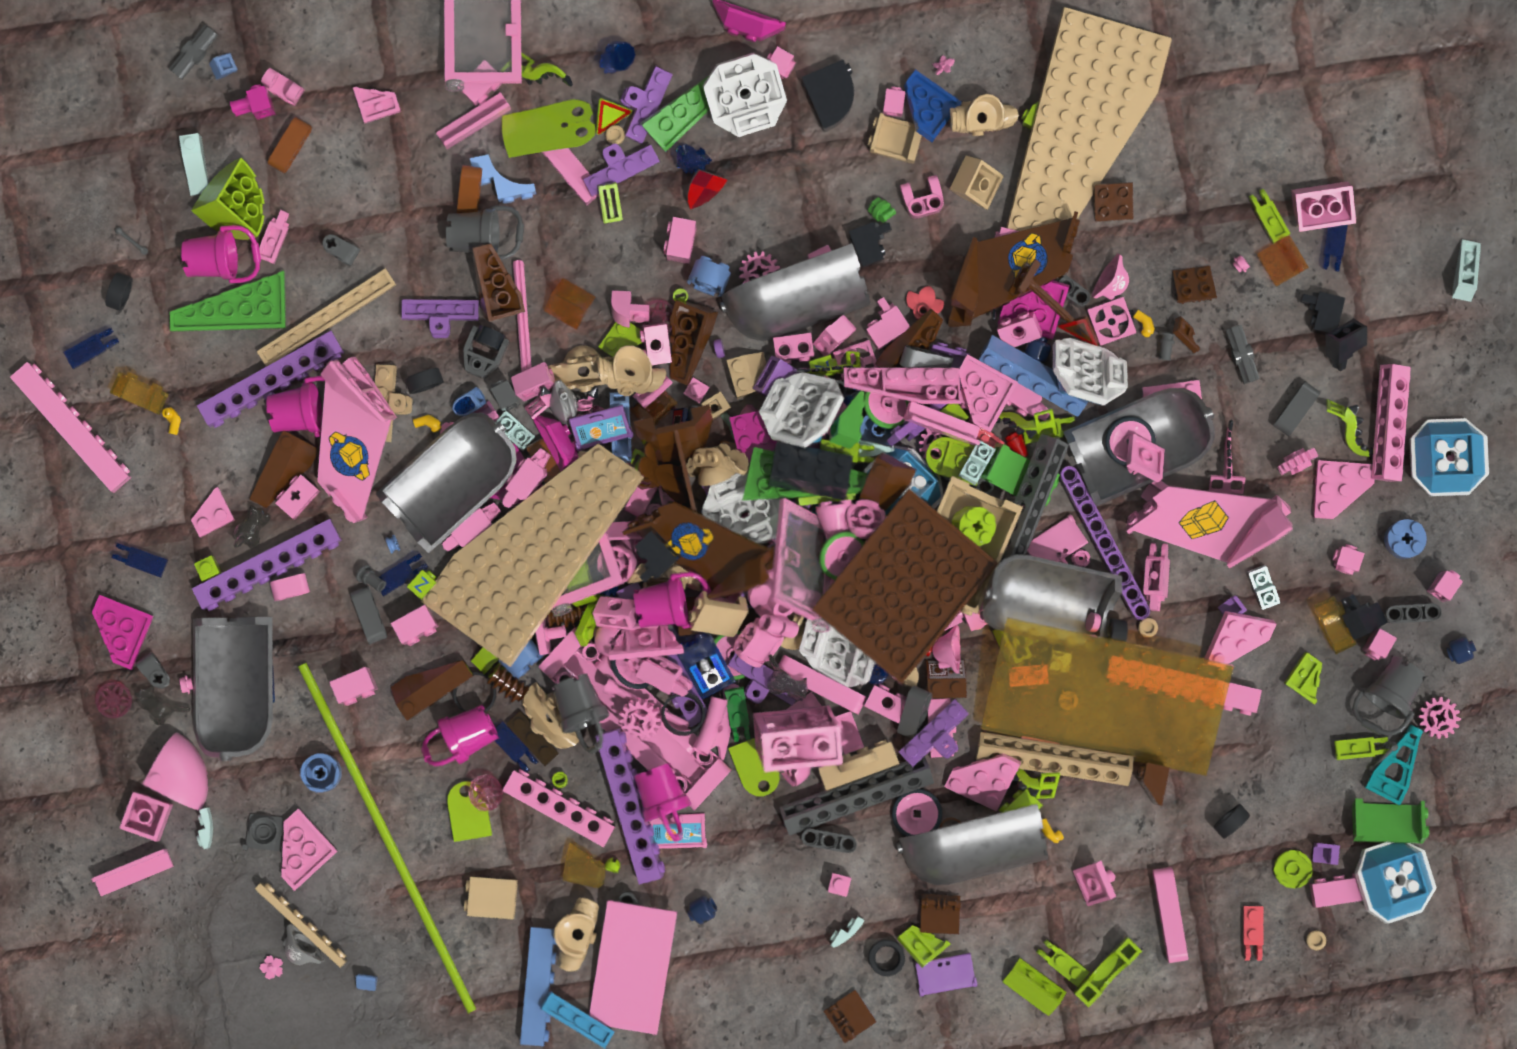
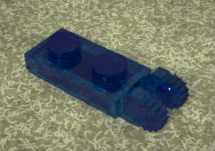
M1348 224L1327 227L1323 251V269H1328L1330 256L1336 257L1334 271L1339 272Z
M109 328L99 334L96 333L64 351L63 353L72 369L78 368L106 352L107 349L119 343L118 338L112 339L106 344H103L101 339L110 336L114 332L113 329Z
M119 543L116 544L118 549L129 552L128 557L125 559L120 555L112 554L111 558L121 561L127 566L162 578L168 563L167 559L134 547L130 548Z
M420 553L379 576L380 579L386 582L385 588L380 591L383 597L414 579L422 570L428 568L426 563L420 565L414 571L410 567L412 563L420 560L422 557Z
M504 722L496 727V735L499 738L494 741L526 773L530 771L529 767L520 758L526 754L535 765L539 761Z

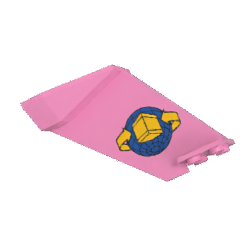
M350 357L343 364H340L338 360L331 361L321 373V376L325 379L317 482L329 496H332L334 504L342 508L346 519L356 523L368 518L365 510L391 421L397 417L366 369L356 357Z

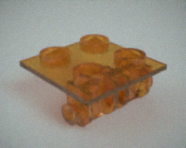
M1290 235L1257 254L1276 287L1309 268Z

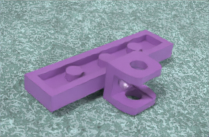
M655 66L644 91L633 86L625 88L620 102L624 106L635 110L625 132V137L643 144L647 131L640 123L657 112L673 74Z
M615 143L603 149V158L608 167L583 179L593 197L599 194L597 185L612 184L613 182L618 184L660 161L651 145L625 157L620 146ZM615 151L616 156L611 157L609 152Z
M402 300V320H430L432 337L448 338L450 335V320L479 321V300Z
M929 404L931 406L929 408L940 411L947 404ZM905 421L902 426H898L890 432L892 436L887 442L892 447L908 434L910 436L907 440L911 441L926 428Z
M736 653L733 654L727 664L750 679L744 694L745 698L753 703H761L768 692L793 706L803 690L765 665L758 668L747 664ZM754 690L757 692L756 697L753 696Z
M954 699L899 753L912 767L933 748L941 756L949 759L958 750V745L949 733L969 713Z

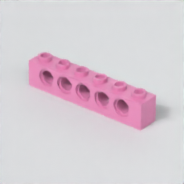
M1395 364L1380 365L1371 479L1388 482L1402 481L1410 367Z
M521 769L518 772L515 770L512 772L502 791L598 845L605 847L615 829V826L612 825L614 821L605 816L602 819L597 817L596 811L589 807H586V809L579 806L580 802L571 797L569 800L563 798L562 792L555 788L552 791L545 787L546 783L537 778L535 781L528 778L530 774ZM526 782L532 787L531 792L528 794L523 793L521 790L522 784ZM541 792L548 794L549 799L546 803H541L538 800V795ZM559 801L565 804V810L562 813L555 810V804ZM574 811L581 812L582 820L580 822L572 820L571 816ZM595 820L599 823L597 831L589 829L588 824L590 821Z

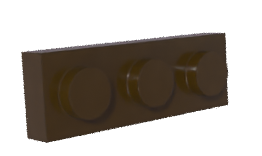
M521 711L506 723L544 766H547L559 755L557 750L543 735L532 731L530 727L531 722Z

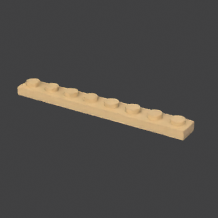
M385 268L258 350L257 353L266 367L299 349L396 286L395 282Z

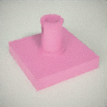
M1133 433L1129 437L1126 466L1130 473L1133 472V475L1140 473L1159 482L1163 478L1165 449Z
M546 618L536 631L540 655L552 652L551 639L567 637L565 625L548 628Z
M1101 861L1073 870L1087 906L1116 897L1110 883L1115 881V875L1111 870L1105 871Z

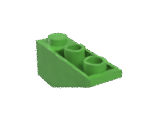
M860 391L850 401L831 425L829 442L851 449L860 441V426L863 422L862 410L865 406L864 391Z

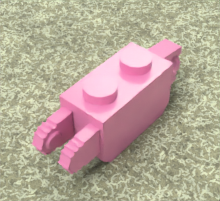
M1017 383L1006 403L1009 407L1012 405L1017 408L1016 412L1023 417H1034L1033 413L1048 410L1041 403L1042 396ZM1050 414L1039 415L1038 419L1045 421Z
M540 448L531 458L523 459L517 467L519 468L518 472L515 475L512 474L507 480L508 486L505 489L508 492L502 502L504 507L512 508L516 506L515 504L519 500L527 499L538 489L548 475L545 466L551 455L544 449Z
M495 503L476 510L443 542V549L451 552L459 545L462 548L493 525L492 521L501 513V510Z
M1151 543L1149 556L1146 557L1144 595L1147 596V601H1150V610L1160 611L1161 601H1164L1168 596L1170 567L1168 543L1162 544L1161 557H1156L1157 545L1156 543Z
M662 656L629 658L627 661L629 666L638 671L636 677L669 695L673 692L684 697L693 687L692 682L682 676L683 670L681 666Z

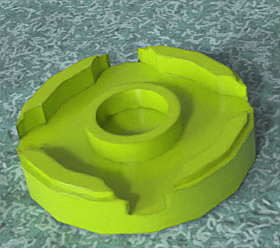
M1285 851L1274 862L1273 871L1275 878L1281 885L1287 888H1300L1307 884L1312 876V863L1307 855L1300 851Z

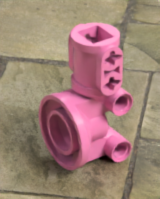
M782 566L780 594L812 609L820 599L819 594L815 591L807 590L792 569ZM773 569L767 570L771 579L763 586L748 590V601L760 617L755 618L753 623H749L734 643V652L744 662L758 668L762 667L765 661L767 662L773 657L782 644L784 637L794 638L799 630L798 624L787 617L793 611L770 600Z

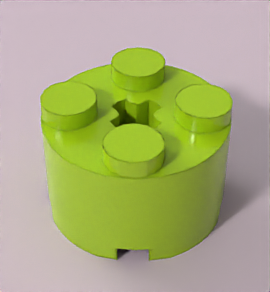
M963 507L954 514L951 521L953 526L977 546L989 543L996 529L995 516L982 507Z

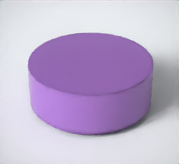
M722 339L714 340L717 358L725 357Z

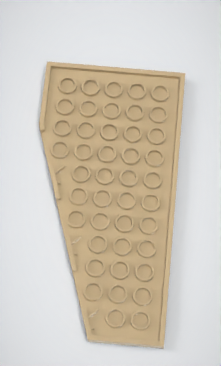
M1066 7L1062 9L1006 228L1023 231L1073 218L1074 211L1078 212V219L1094 194L1095 184L1101 183L1158 94L1172 38Z
M600 444L595 445L455 553L435 581L437 583L421 602L511 667L644 477L640 475V472Z

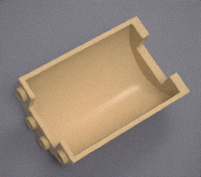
M952 476L937 512L950 523L954 514L966 506L982 507L995 516V533L989 543L979 547L1000 563L1023 507L1006 499L1002 501L970 487L969 483ZM992 573L961 610L962 613L968 616H972V613L978 614L984 600V590Z

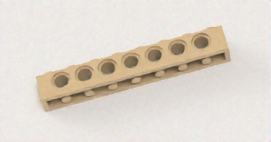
M984 732L980 733L976 761L996 757V755L1004 753L1021 761L1018 769L1043 773L1060 772L1062 776L1129 786L1133 771V756Z

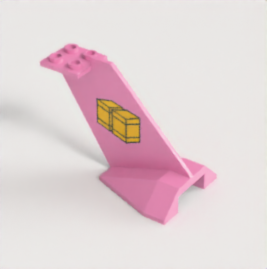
M1167 486L1153 496L1154 501L1149 500L1143 505L1142 510L1139 512L1134 511L1128 516L1126 531L1128 534L1136 531L1227 562V566L1231 568L1277 541L1293 528L1292 523L1286 517L1291 513V508L1278 495L1272 499Z

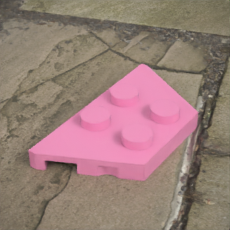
M636 623L633 630L622 629L621 635L615 641L614 649L608 653L609 660L684 654L682 644L677 642L676 636L669 631L667 625L641 628L639 623Z

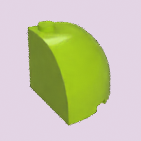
M238 158L224 167L210 181L191 211L217 232L220 231L221 226L237 225L248 229L256 238L263 226L264 215H262V205L265 203L262 189H259L255 180L256 175L242 158ZM230 230L235 239H250L242 231Z

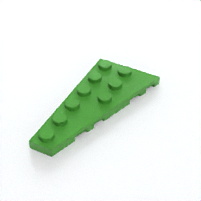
M285 271L171 311L170 331L286 328Z
M754 447L742 501L819 496L768 486L774 452ZM851 469L847 494L862 493L867 473Z

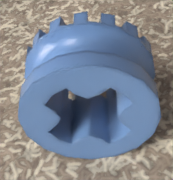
M392 535L391 538H385L391 554L394 553V550L400 551L395 535Z

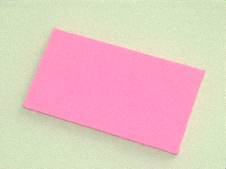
M612 900L607 901L589 1013L590 1017L608 1027L657 1035L677 911Z

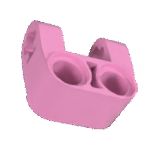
M272 68L265 72L261 83L268 91L293 106L296 105L305 91L301 86Z
M937 175L927 177L931 195L914 199L909 182L900 185L903 202L911 218L918 219L941 211L944 201ZM932 199H936L939 201L940 206L932 208L929 202ZM912 205H919L922 211L914 213L911 210Z

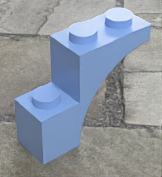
M489 154L470 158L471 166L483 169L481 185L490 184L491 180H494L499 202L503 201V204L514 202L515 198L520 197L522 200L530 199L536 194L534 184H518L501 176L493 167Z
M618 392L610 393V408L623 405L629 427H631L629 396H623ZM629 437L612 442V454L625 463L632 462V440Z

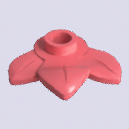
M931 286L924 287L919 294L909 291L907 294V306L913 310L914 317L917 320L924 315L920 312L922 309L926 310V312L932 309L937 314L943 309L944 301L935 299V291Z

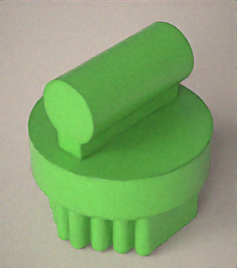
M879 197L873 200L868 208V212L872 214V217L883 223L896 214V210L891 208V204Z

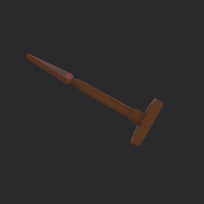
M1033 259L1031 265L1028 262H1024L1008 292L1012 296L1025 293L1027 288L1030 291L1032 290L1065 320L1058 324V328L1089 344L1099 346V341L1088 317L1073 318L1033 278L1041 263L1037 259Z

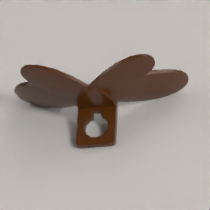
M647 443L644 450L645 457H641L639 461V472L644 477L641 482H650V484L640 483L638 487L644 490L661 486L675 502L686 504L689 500L688 492L677 480L683 474L682 468L674 464L658 466L655 450L651 444Z

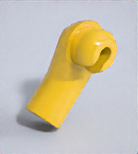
M1137 310L1133 318L1142 323L1143 329L1141 334L1144 337H1150L1155 330L1153 321L1149 316Z
M171 407L164 408L162 416L170 423L168 433L178 435L181 422L180 416L175 409Z
M431 415L413 419L415 428L426 425L431 428L432 432L441 430L440 421Z
M1042 819L1043 828L1041 830L1044 836L1053 843H1059L1060 840H1063L1064 837L1061 831L1057 830L1054 833L1047 819Z

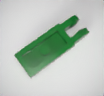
M744 688L724 690L726 700H728L727 709L734 742H739V734L736 727L744 726L746 740H750L748 727L750 724Z

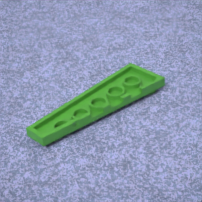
M708 77L640 123L663 151L666 152L710 110L703 89V84Z

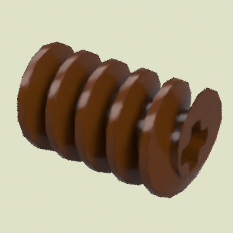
M568 603L566 609L564 605L560 606L559 609H552L547 615L549 627L552 628L554 623L559 627L562 622L566 628H568L569 622L572 623L573 627H576L577 622L579 621L580 623L585 612V604L582 608L580 606L573 608Z
M500 663L492 669L486 681L487 684L492 681L494 682L493 689L499 686V694L505 691L504 698L512 696L510 703L515 700L521 701L530 688L528 685H524L522 680L518 681L517 677L514 678L511 673L506 672V668L504 666L500 667Z

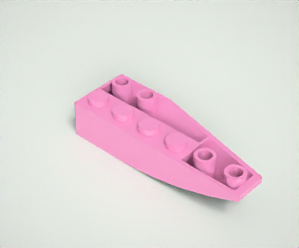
M959 368L843 369L844 387L921 404H961Z

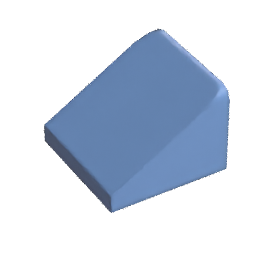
M230 53L215 57L209 63L217 80L238 70Z
M358 974L356 976V987L358 989L375 991L378 977Z

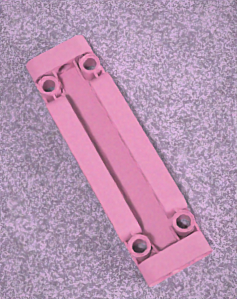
M577 627L561 641L538 667L556 684L560 683V679L564 675H568L570 678L573 677V679L577 678L578 680V675L588 674L602 705H605L610 713L606 719L600 721L601 727L605 731L622 727L624 723L619 722L620 717H622L620 712L624 710V705H629L630 702L616 694L608 695L602 692L609 678L616 681L618 687L644 700L648 699V702H654V705L660 708L663 707V704L645 688L633 689L622 684L612 671L609 657L604 656L597 650L596 656L589 658L586 655V650L589 647L596 649L595 643L590 640L587 647L580 646L575 635ZM631 711L628 714L629 719L631 718ZM662 718L659 721L661 722L660 728H657L656 734L652 733L651 738L645 735L644 739L641 740L640 736L633 739L632 733L626 735L627 743L625 744L627 751L630 750L632 756L648 771L670 763L676 778L684 782L682 791L684 795L689 797L692 803L689 807L694 811L732 770L711 750L709 752L710 760L702 762L699 758V753L692 749L697 736L694 733L687 736H678L671 733L664 726ZM667 720L669 725L678 731H690L689 728H683ZM621 729V731L625 732V734L628 731L627 729Z

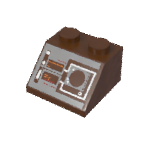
M926 660L927 691L932 693V699L967 698L965 660H960L959 674H956L951 667L940 669L937 660Z
M1143 763L1142 766L1138 767L1137 777L1140 778L1139 782L1153 804L1162 806L1170 767Z

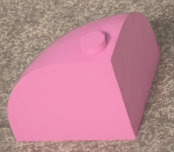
M177 732L172 735L161 750L143 784L185 806L201 810L205 804L208 792V773L204 760L197 751V748L186 737Z

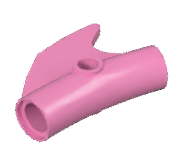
M711 696L702 728L692 748L697 753L708 756L710 750L717 746L719 758L724 760L731 732L727 709L728 700Z

